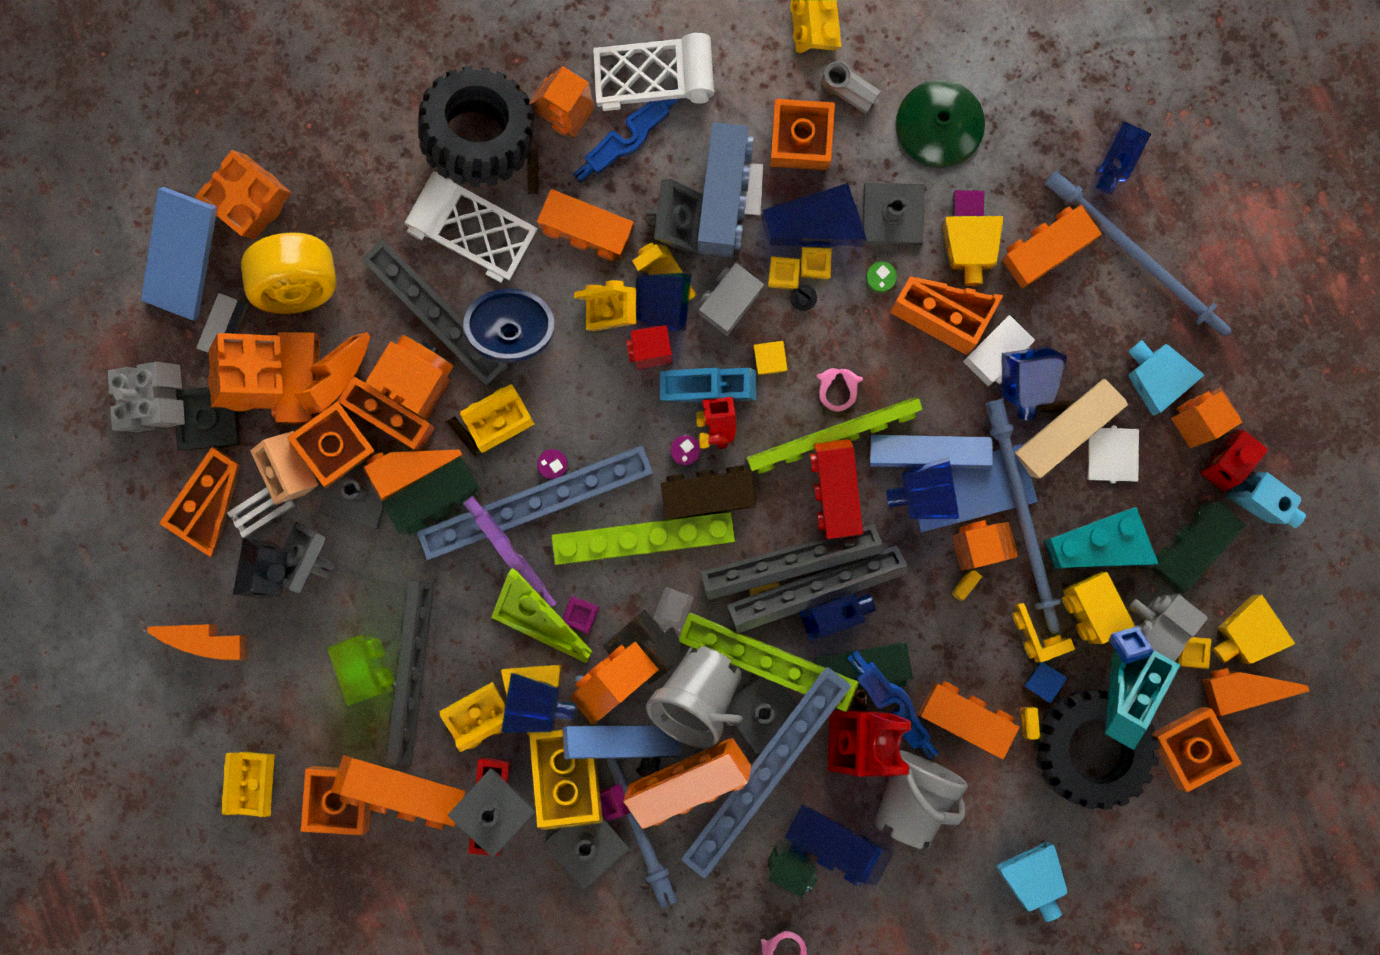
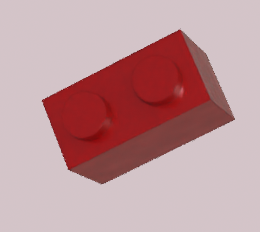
M667 325L630 331L632 339L626 340L630 363L636 362L638 370L673 364Z

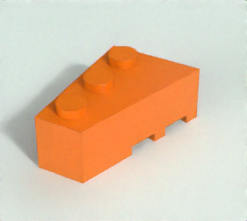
M564 66L543 80L529 102V105L533 107L534 113L552 123V129L563 136H566L568 133L574 138L594 110L589 82Z
M910 276L889 313L968 356L977 345L1003 295L975 292V289L966 288L964 290L949 287L946 283Z
M1221 387L1211 393L1207 391L1181 404L1176 408L1179 413L1171 418L1190 448L1215 440L1243 423L1240 415Z
M211 447L159 524L209 557L216 556L242 464L218 448Z
M986 520L958 528L959 534L952 536L961 571L1019 557L1010 522L987 526Z

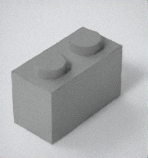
M737 263L731 269L726 266L716 279L719 284L713 292L707 290L698 302V305L701 306L699 315L726 336H728L764 289V284Z

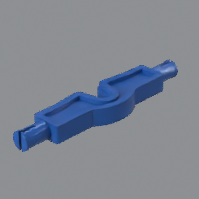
M681 98L649 101L645 106L628 116L625 124L632 132V137L626 140L616 131L609 132L593 150L585 155L586 163L573 172L575 178L582 183L591 173L600 174L619 157H625L638 151L647 140L649 132L669 116L668 108Z
M858 651L853 652L854 657L851 654L848 657V661L858 671L856 673L857 679L867 691L875 706L881 709L892 703H898V706L891 713L911 721V730L905 732L902 736L913 749L919 747L928 759L933 758L932 754L936 756L938 750L929 741L931 738L929 731L915 715L914 707L908 694L898 685L889 683L873 662L867 664Z

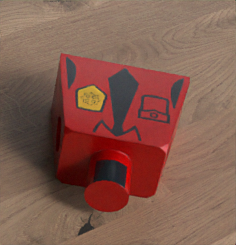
M1235 429L1200 474L1222 492H1225L1242 483L1267 453L1268 449L1245 430ZM1220 471H1224L1229 476L1225 477Z

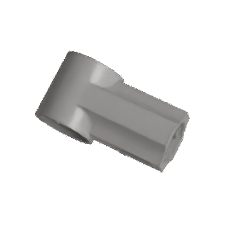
M841 61L830 63L822 77V87L827 93L839 96L865 114L881 92L851 72L849 66ZM829 74H840L843 82L840 84L833 83L829 78Z

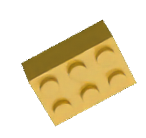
M563 730L529 734L537 828L548 830L603 823L597 759H564Z

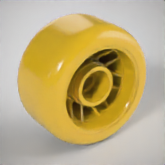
M280 233L267 236L253 243L244 252L241 259L245 295L253 306L262 311L274 314L305 312L324 304L335 292L336 273L331 250L324 241L315 236L304 233Z

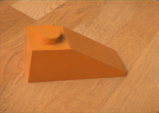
M459 449L390 452L385 456L381 452L366 461L368 465L364 466V472L383 503L461 461L462 453Z
M1228 667L1210 671L1211 677L1202 679L1210 708L1218 716L1309 692L1308 685L1229 671Z

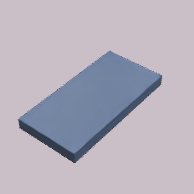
M166 187L158 189L141 301L193 321L199 318L217 213L216 206Z
M1022 444L1012 446L1014 454L1022 447ZM1001 449L992 451V469L927 468L905 474L920 533L1016 508ZM1015 455L1028 505L1036 503L1038 500L1031 476H1029Z

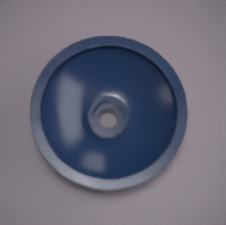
M498 289L480 296L467 309L463 322L464 334L469 345L480 355L499 362H518L536 356L548 346L554 334V316L550 307L537 295L521 289Z

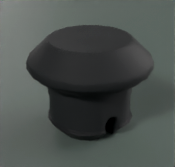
M799 285L798 289H793L791 292L790 300L792 305L800 311L810 310L817 301L816 291L809 285Z
M642 758L641 768L637 767L636 769L638 775L646 777L659 771L660 758H653L652 762H650V758Z

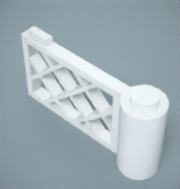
M705 33L687 34L682 39L593 48L596 104L598 107L602 106L603 111L621 109V104L688 98L693 103L702 104L708 102L709 98L714 96L711 37ZM676 49V57L668 66L657 58L663 50ZM642 52L649 58L638 69L628 60L634 53ZM613 55L620 61L609 72L601 66L602 56ZM653 62L664 69L655 81L644 74L645 70ZM624 65L635 72L625 84L615 77V74ZM676 65H677V73L673 70V69L676 67ZM670 74L678 80V89L664 90L659 84ZM641 77L650 86L644 93L636 94L630 87ZM610 80L621 88L614 96L603 97V88Z
M435 171L430 175L404 222L408 227L406 232L413 237L423 240L425 236L488 269L486 275L500 283L504 279L510 281L538 230L533 225L453 183L451 179H445ZM461 195L473 201L476 212L458 216L456 204ZM477 204L483 206L486 209L479 210ZM454 210L455 218L449 219L452 211ZM490 212L499 215L502 226L485 231L480 215ZM477 216L482 232L464 236L460 221ZM503 218L507 219L512 223L505 225ZM457 222L461 238L449 241L440 236L445 225ZM519 226L529 231L524 242L511 245L507 229ZM504 231L508 246L491 251L487 235ZM483 236L488 252L478 255L469 252L466 241ZM463 242L465 249L456 244ZM520 247L518 253L515 256L513 249ZM510 251L513 262L507 272L495 265L493 255ZM489 256L491 263L482 258Z

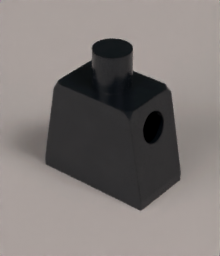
M243 538L233 595L259 599L279 596L285 576L287 552L272 542Z

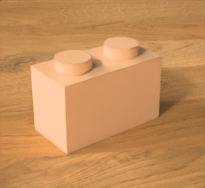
M294 431L264 439L250 450L275 505L305 496L318 486L315 474L287 438Z

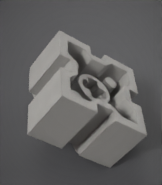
M155 361L139 364L137 368L123 367L108 370L109 394L113 395L116 399V405L110 406L112 430L142 432L156 429L155 427L166 428L185 424L183 400H177L176 390L182 389L180 365Z
M1172 594L1171 596L1162 595L1161 598L1156 596L1148 607L1137 599L1129 606L1130 610L1144 620V622L1141 620L1135 622V627H1139L1154 651L1172 661L1178 658L1188 640L1195 636L1208 619L1205 614L1179 594Z

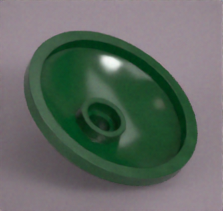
M932 80L912 89L903 99L896 117L897 136L903 149L917 162L934 168L952 167L968 159L978 148L985 130L984 112L978 99L963 85L949 80ZM938 115H947L948 121L941 122Z

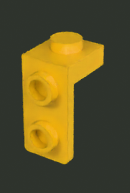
M650 243L638 251L639 256L632 260L638 271L648 272L672 311L677 310L696 297L695 290L667 245H654Z

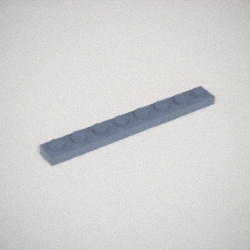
M642 445L485 505L482 508L489 513L501 530L505 532L653 475V471ZM470 512L417 532L428 561L488 538L475 522V518Z
M829 667L824 669L753 763L748 783L742 789L731 792L681 860L702 878L708 877L850 690L851 684Z

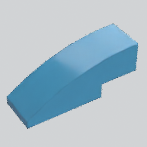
M700 368L660 371V401L703 402V400L725 397H733V401L757 400L756 370L751 368Z

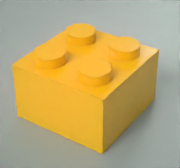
M1108 572L1093 573L1061 589L1064 594L1061 598L1062 602L1070 614L1074 613L1078 621L1075 627L1083 641L1087 640L1089 644H1104L1109 641L1108 639L1112 633L1135 627Z

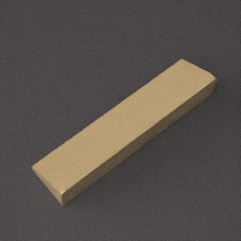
M1102 379L1019 448L1015 455L1029 476L1042 478L1127 407L1128 403L1106 379Z

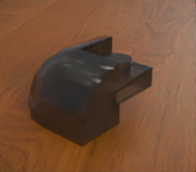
M646 610L638 614L603 645V648L610 655L619 646L623 645L626 649L636 641L659 669L647 680L648 684L658 680L675 665L679 659L681 649L679 638L673 627L664 633L656 620Z

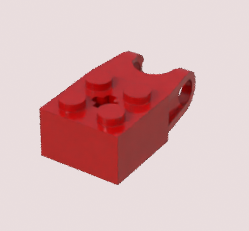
M835 709L829 716L827 771L859 777L909 775L910 766L903 761L900 754V741L902 735L911 730V721L892 713L867 710H848L845 712Z

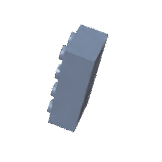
M712 122L698 234V254L734 258V250L741 249L743 225H738V220L744 221L746 196L741 195V192L748 191L750 166H745V162L751 163L754 139L753 136H748L749 126Z

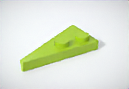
M512 568L506 577L491 618L587 663L592 650L531 585Z

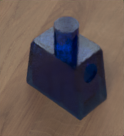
M1125 121L1116 126L1096 167V171L1102 175L1095 188L1112 195L1118 181L1124 182L1128 180L1152 133ZM1114 158L1120 160L1121 167H1117L1114 164Z
M671 273L637 276L635 286L636 320L656 326L667 325V329L673 331H686L692 274Z
M1049 346L1002 353V395L1004 399L1018 406V418L1033 420L1036 416L1037 405L1053 403L1056 400L1067 361L1066 355Z
M949 457L903 472L904 487L886 490L889 508L907 505L910 519L959 518Z
M853 593L799 613L808 639L814 640L864 623V615L875 612L876 607L870 594L857 598L856 594ZM842 609L844 610L845 617L842 615Z
M513 672L510 676L501 732H553L556 719L574 722L577 703L559 701L561 687Z

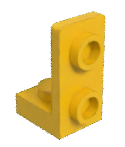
M1019 603L1014 605L1015 612L1012 613V617L1017 629H1023L1027 640L1023 642V645L1030 659L1034 658L1035 662L1042 663L1075 650L1071 638L1061 639L1060 634L1043 640L1044 646L1041 647L1025 604Z

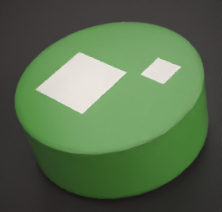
M887 262L874 263L866 274L867 285L871 290L878 293H884L892 289L897 279L895 268Z

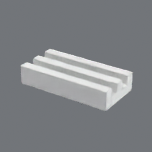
M266 487L227 512V514L234 521V525L239 529L241 536L247 538L296 506L294 501H286L285 504L246 528L245 523L274 505L271 498L240 518L238 516L270 495Z

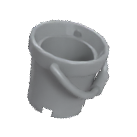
M700 646L698 651L694 653L693 647H691L663 688L657 689L650 697L645 706L647 714L658 728L679 742L698 748L714 747L721 737L724 729L723 726H733L743 721V717L740 715L726 714L735 690L742 679L740 670L737 667L735 673H733L728 668L731 660L713 649Z
M900 750L903 761L910 766L909 775L889 777L873 824L881 831L885 824L890 826V836L907 845L920 849L924 845L926 849H929L942 824L958 825L963 821L966 812L962 797L968 785L963 778L951 770L922 756ZM956 801L958 813L949 812Z

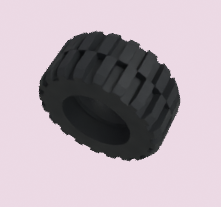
M473 66L463 67V71L457 72L456 69L446 72V78L439 76L432 82V87L427 88L424 92L423 101L420 102L418 113L419 147L422 154L426 155L427 163L431 168L438 167L439 175L445 179L450 176L454 178L453 183L463 185V182L471 183V187H480V183H487V186L497 184L499 178L506 181L512 177L513 170L519 171L524 165V159L528 158L531 149L534 111L533 107L529 105L530 99L526 92H520V85L514 80L509 82L506 80L505 74L499 71L496 74L492 73L490 68L481 67V70H473ZM480 112L494 118L504 131L493 140L471 142L457 136L450 129L448 123L462 113Z
M1089 689V691L1080 690L1072 692L1069 697H1061L1056 701L1057 705L1054 708H1048L1043 714L1046 719L1043 723H1039L1040 738L1034 740V749L1038 750V757L1035 760L1037 767L1042 769L1043 774L1041 776L1047 784L1053 787V791L1059 796L1084 808L1109 810L1113 808V805L1122 807L1130 803L1128 798L1131 796L1138 798L1144 792L1141 788L1144 783H1151L1154 778L1150 774L1152 766L1158 767L1159 758L1154 757V749H1159V741L1152 736V733L1156 730L1153 723L1150 722L1134 750L1122 744L1120 760L1109 774L1101 778H1090L1079 773L1072 765L1069 756L1071 738L1076 729L1084 722L1090 720L1106 721L1109 692Z

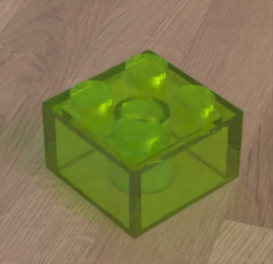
M362 634L327 647L347 706L359 704L393 691L394 676L390 667L384 666L381 656L385 655L379 638L375 639L373 634Z

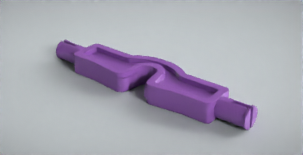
M474 496L467 499L463 505L473 515L475 522L492 542L504 561L511 569H515L552 608L556 601L545 589V585L521 554L518 555L514 551L509 538L489 513L483 510Z

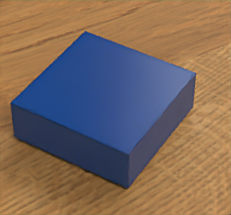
M1138 626L1112 633L1108 639L1124 665L1149 658L1154 652Z
M1042 662L1038 663L1024 684V687L1051 704L1067 678Z

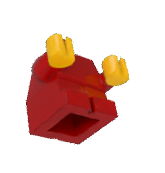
M733 397L703 400L704 411L696 413V422L698 427L709 425L710 433L699 434V446L705 449L710 444H716L717 448L725 449L728 447V443L733 442L737 430Z

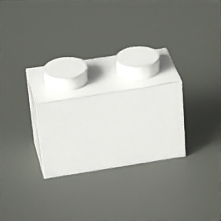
M1009 315L963 362L987 386L991 385L994 381L1000 384L1012 372L1008 367L1015 360L1021 363L1033 351L1029 346L1035 339Z

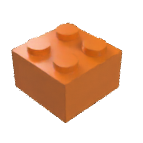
M775 99L770 167L829 171L832 159L835 103Z
M338 401L287 437L325 489L375 454L374 449Z
M636 641L626 649L621 645L575 683L578 690L570 698L590 723L594 725L659 669Z
M1200 707L1152 733L1153 738L1159 741V749L1156 750L1178 790L1189 792L1242 764L1212 708Z
M312 766L305 769L301 832L364 835L369 832L371 810L368 807L370 803L359 800L357 806L339 801L341 795L331 792L339 767Z

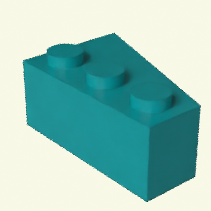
M1136 507L1044 540L1054 569L1148 566L1158 564Z
M1114 650L1111 658L1105 734L1134 750L1147 730L1180 664L1154 651L1149 658L1124 665Z

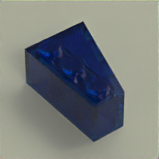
M848 183L762 210L761 220L770 246L826 245V247H836V245L864 247L867 240Z
M805 805L801 806L785 836L786 839L793 842L790 846L792 849L807 856L808 852L819 857L818 864L830 871H833L836 867L845 872L846 874L843 878L858 887L862 883L877 885L893 855V852L890 850L882 849L868 841V838L854 833L837 821Z

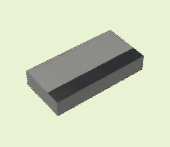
M218 293L197 349L209 353V348L217 333L237 334L248 304Z

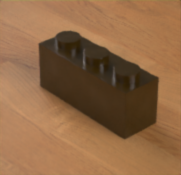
M743 465L726 468V473L714 475V470L696 472V478L685 479L684 474L666 477L667 482L661 483L666 520L756 507L751 469L744 470Z

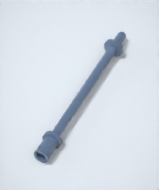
M1058 170L1049 177L1044 185L1048 186L1064 200L1062 204L1066 207L1076 208L1082 205L1095 225L1199 315L1195 322L1197 325L1205 321L1220 335L1227 337L1231 334L1230 326L1213 312L1217 307L1215 303L1210 304L1208 307L1084 199V195L1081 192L1083 189L1080 186L1075 187Z
M1004 399L985 403L992 430H989L990 436H994V439L999 442L1041 602L1035 604V609H1043L1049 632L1052 635H1057L1060 633V624L1055 605L1061 604V600L1052 598L1010 439L1014 427L1013 424H1009Z
M577 676L574 683H577L584 676ZM602 718L594 725L591 724V726H604ZM618 758L605 759L614 784L620 783L624 794H626L628 784ZM632 813L627 814L648 867L645 879L647 883H651L659 903V908L668 906L663 895L664 893L667 894L670 904L675 903L678 899L667 876L670 874L668 868H664L663 865L659 864L646 829L641 828Z

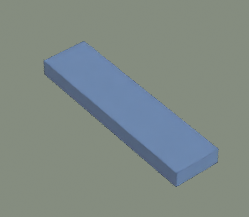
M871 435L870 467L992 469L993 466L992 437Z
M566 726L563 728L564 759L664 758L681 756L680 742L664 733L657 726Z

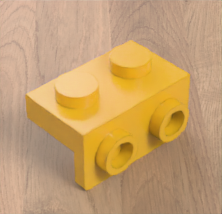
M791 0L790 11L792 13L793 39L795 41L796 53H803L810 48L835 51L842 47L837 0Z
M606 281L605 286L586 285L585 290L574 292L575 299L586 300V330L600 331L636 324V288L624 286L623 281Z
M512 384L496 390L490 396L479 402L472 403L460 412L461 418L467 425L481 453L535 425Z
M493 682L439 711L441 719L455 739L459 752L477 747L481 744L482 740L493 734L504 732L513 723L510 709Z
M255 752L226 753L222 815L271 816L275 754Z

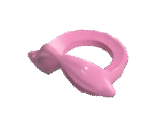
M835 368L816 375L820 380L819 399L823 406L838 412L850 408L856 402L858 383L863 381L862 377L857 376L850 370H838ZM837 374H843L846 385L850 390L849 400L840 406L832 405L826 398V391Z
M791 931L780 932L769 940L761 939L762 955H773L778 942L785 938H792L799 943L801 948L800 955H807V948L803 939Z

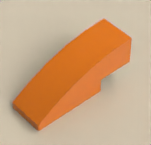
M368 332L352 335L310 367L316 378L294 394L308 415L323 412L345 390L352 377L356 374L366 353L370 340Z
M217 624L148 627L150 635L184 652L221 660L248 659L247 635L217 636Z

